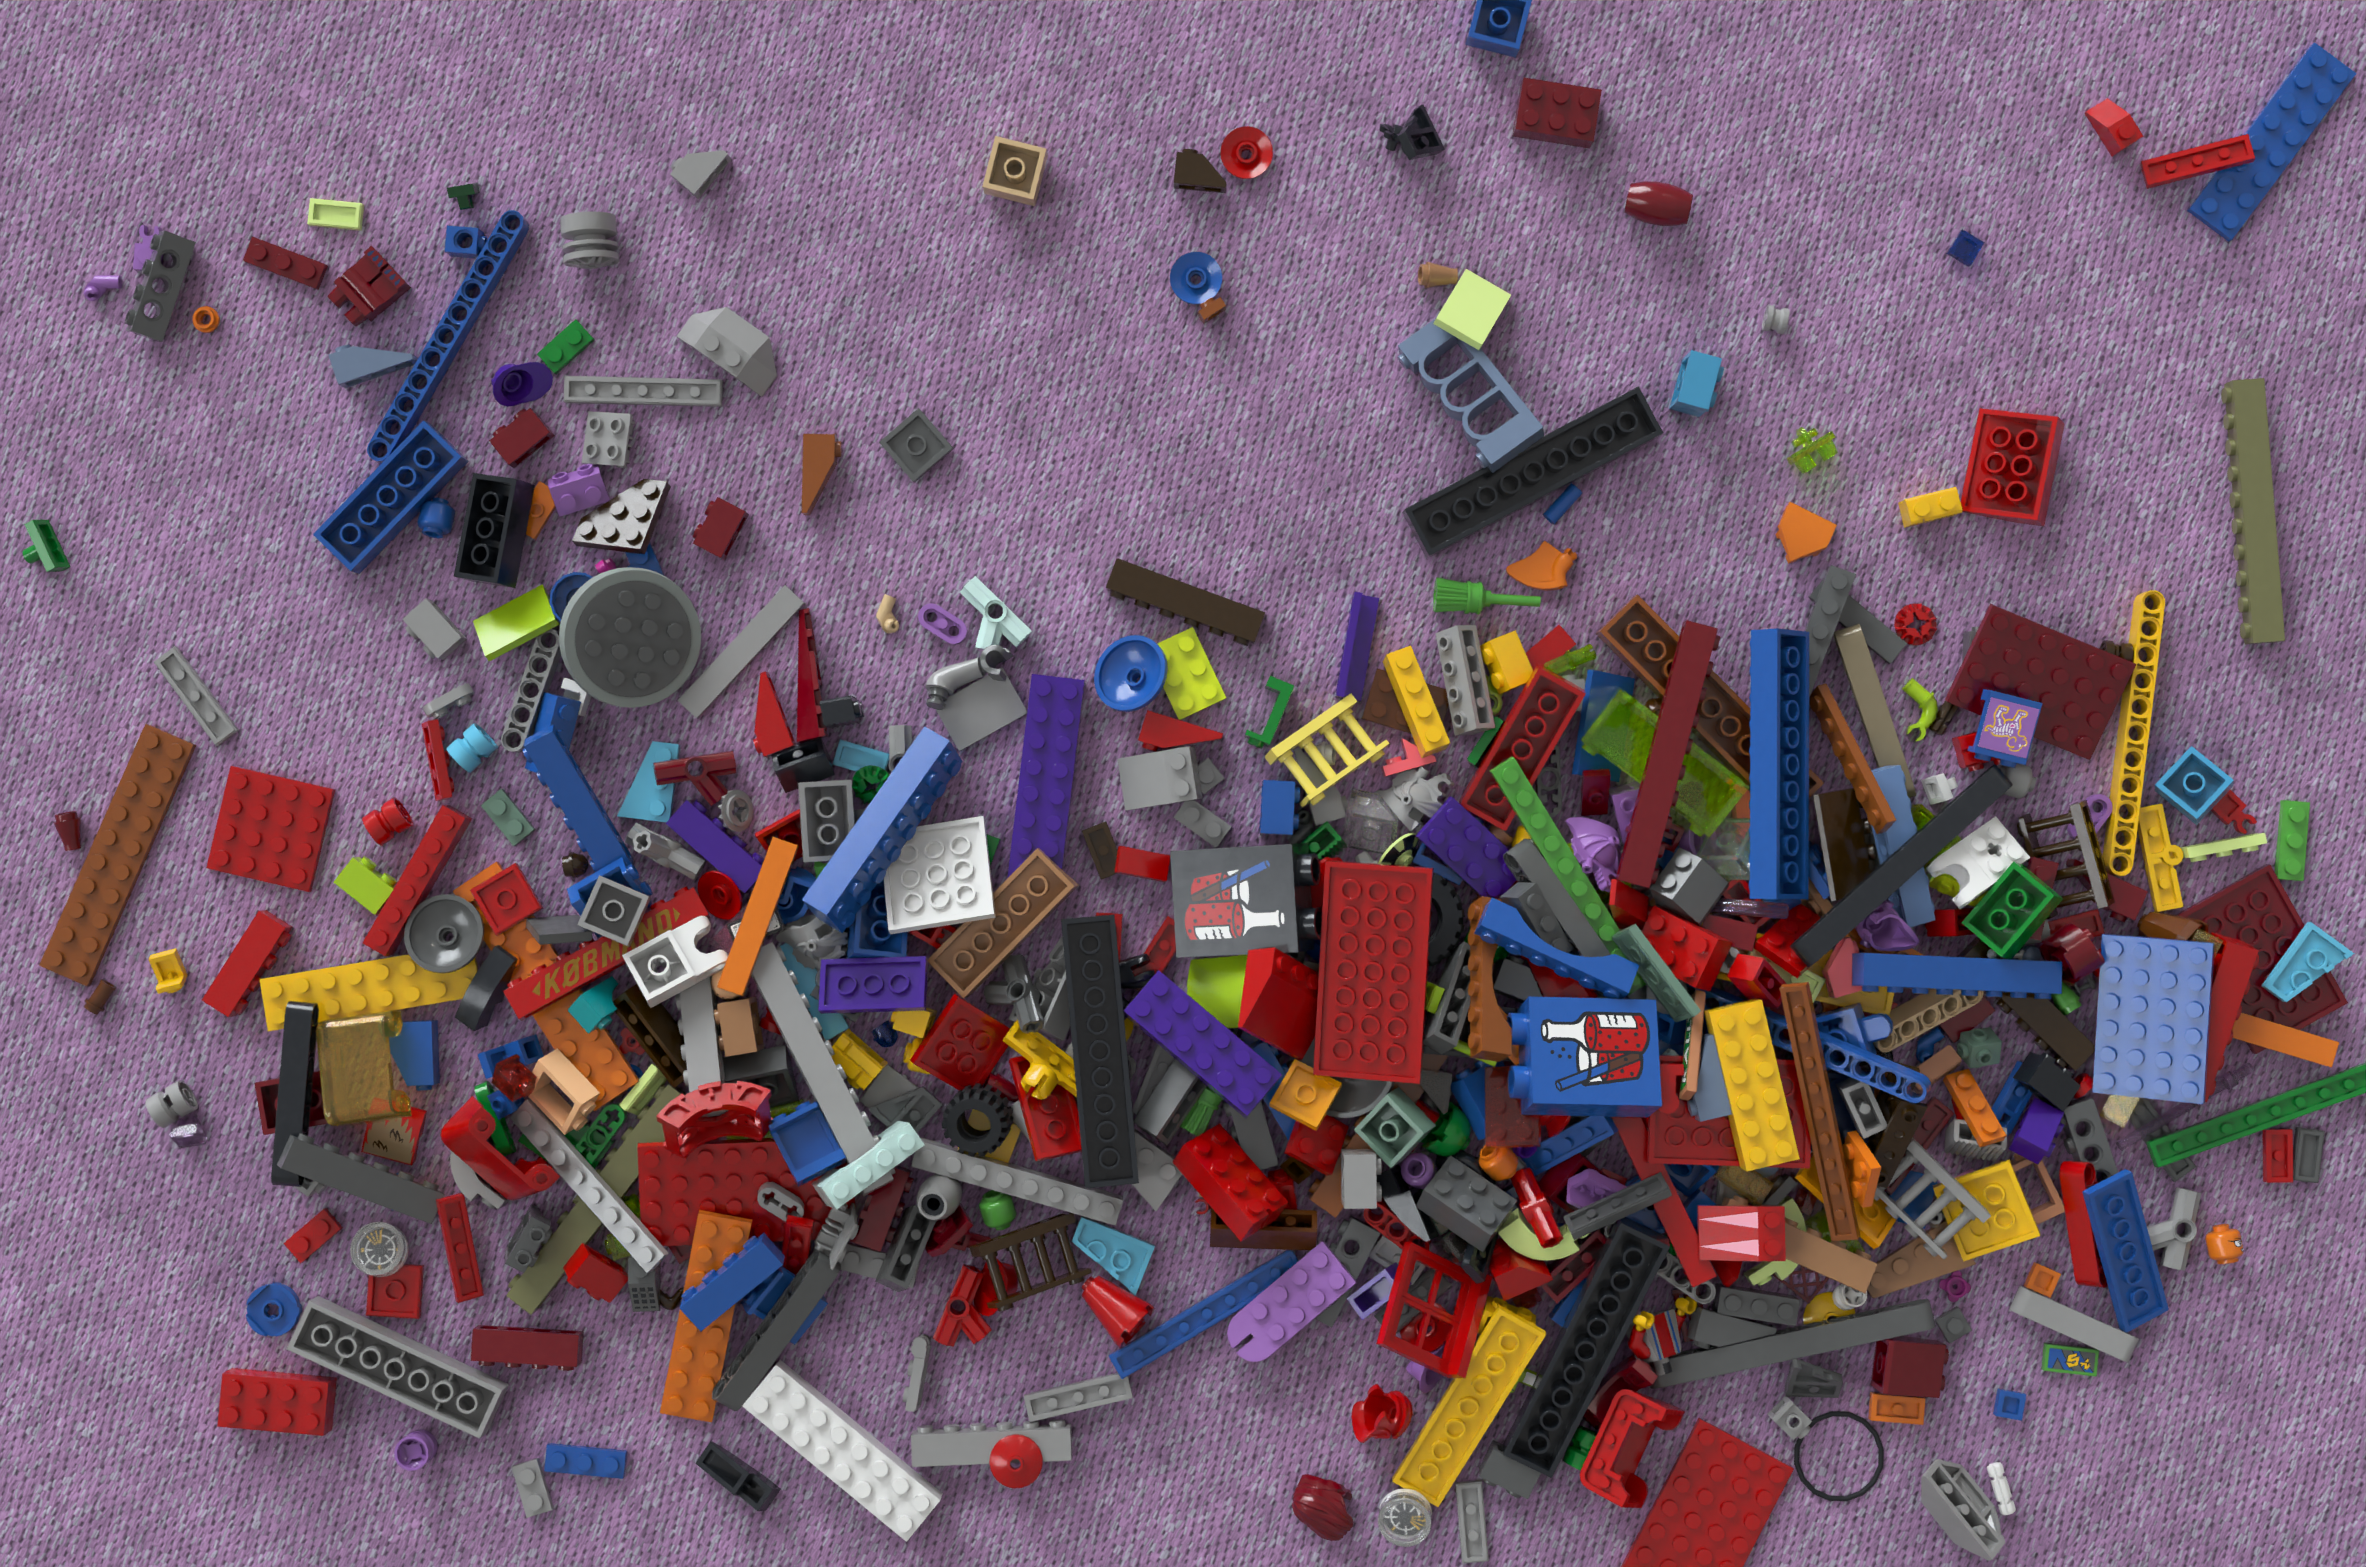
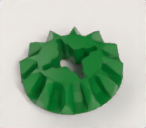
M870 765L860 768L855 773L852 781L855 798L859 797L863 800L864 804L870 803L890 774L878 766ZM868 782L871 784L880 782L876 792L874 789L865 790L869 784Z

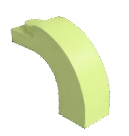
M1787 1195L1778 1205L1785 1206V1217L1797 1222V1228L1806 1232L1805 1221L1794 1199ZM1787 1259L1786 1261H1762L1746 1271L1744 1275L1752 1285L1758 1284L1761 1286L1772 1279L1771 1275L1773 1273L1780 1280H1784L1794 1271L1798 1264Z
M1518 1208L1510 1214L1498 1231V1234L1512 1249L1532 1259L1556 1260L1568 1257L1580 1250L1578 1239H1573L1567 1224L1559 1227L1564 1238L1560 1244L1552 1248L1543 1249L1532 1225L1528 1223ZM1586 1234V1235L1580 1237V1239L1585 1238V1237L1588 1236L1589 1234Z

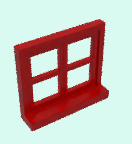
M1404 1242L1376 1344L1447 1378H1466L1492 1276L1487 1274L1484 1282L1476 1284L1461 1266L1413 1242ZM1416 1261L1435 1270L1427 1302L1407 1293ZM1442 1274L1461 1283L1453 1315L1434 1306ZM1404 1304L1424 1313L1415 1345L1395 1336ZM1430 1317L1450 1326L1442 1358L1422 1349Z

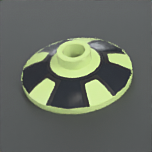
M1413 832L1407 833L1397 839L1383 853L1378 864L1409 866L1413 861L1412 854L1419 842V839L1415 837L1417 834Z

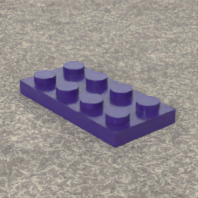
M1449 797L1415 836L1480 897L1500 899V896L1516 881V878L1503 859L1504 853L1509 849L1453 797Z
M926 956L821 959L818 1011L821 1014L925 1011L928 958Z

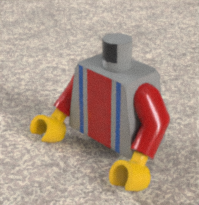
M1681 1297L1676 1300L1675 1306L1678 1310L1669 1309L1654 1313L1642 1311L1641 1315H1636L1633 1318L1626 1332L1629 1340L1628 1347L1635 1354L1636 1359L1646 1363L1653 1362L1657 1376L1673 1372L1669 1356L1681 1352L1680 1329L1686 1318L1685 1313L1692 1314L1697 1307V1302L1690 1297Z

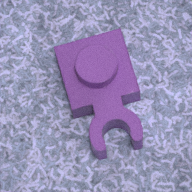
M145 225L140 226L139 234L143 239V243H135L134 270L142 271L145 260H150L153 252L150 249L151 240L154 234L158 235L159 231H162L160 227L155 226L154 234L148 236V227ZM163 255L161 256V264H162V265H163Z

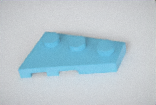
M2307 922L2261 986L2282 1002H2288L2313 984L2312 982L2321 975L2328 973L2335 968V965L2344 959H2348L2355 953L2312 922Z
M1081 1216L1072 1242L1136 1296L1155 1245Z

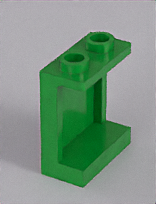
M1269 676L1265 689L1279 695L1262 735L1250 730L1246 731L1244 737L1249 738L1248 744L1260 749L1264 745H1270L1294 685Z

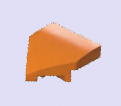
M1789 502L1777 526L1779 530L1775 535L1783 544L1787 553L1785 557L1789 564L1804 557L1817 556L1821 551L1825 550L1837 525Z

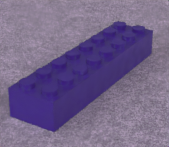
M1032 674L1007 878L1037 848H1040L1063 870L1085 680Z

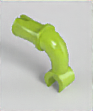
M1911 678L1902 690L1919 704L1918 707L1922 709V715L1917 723L1911 724L1907 728L1906 734L1908 735L1912 729L1918 728L1920 734L1915 741H1920L1925 737L1926 730L1935 721L1938 705L1934 692L1930 693L1915 679Z

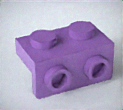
M585 464L576 471L570 473L559 472L553 475L551 479H548L549 490L559 517L610 500L599 465L597 464L593 466L592 464Z
M1586 1169L1568 1179L1567 1203L1581 1209L1627 1188V1186L1598 1173L1594 1169Z

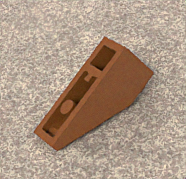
M803 434L801 513L805 516H810L837 465V457H842V441H838V437L835 434Z

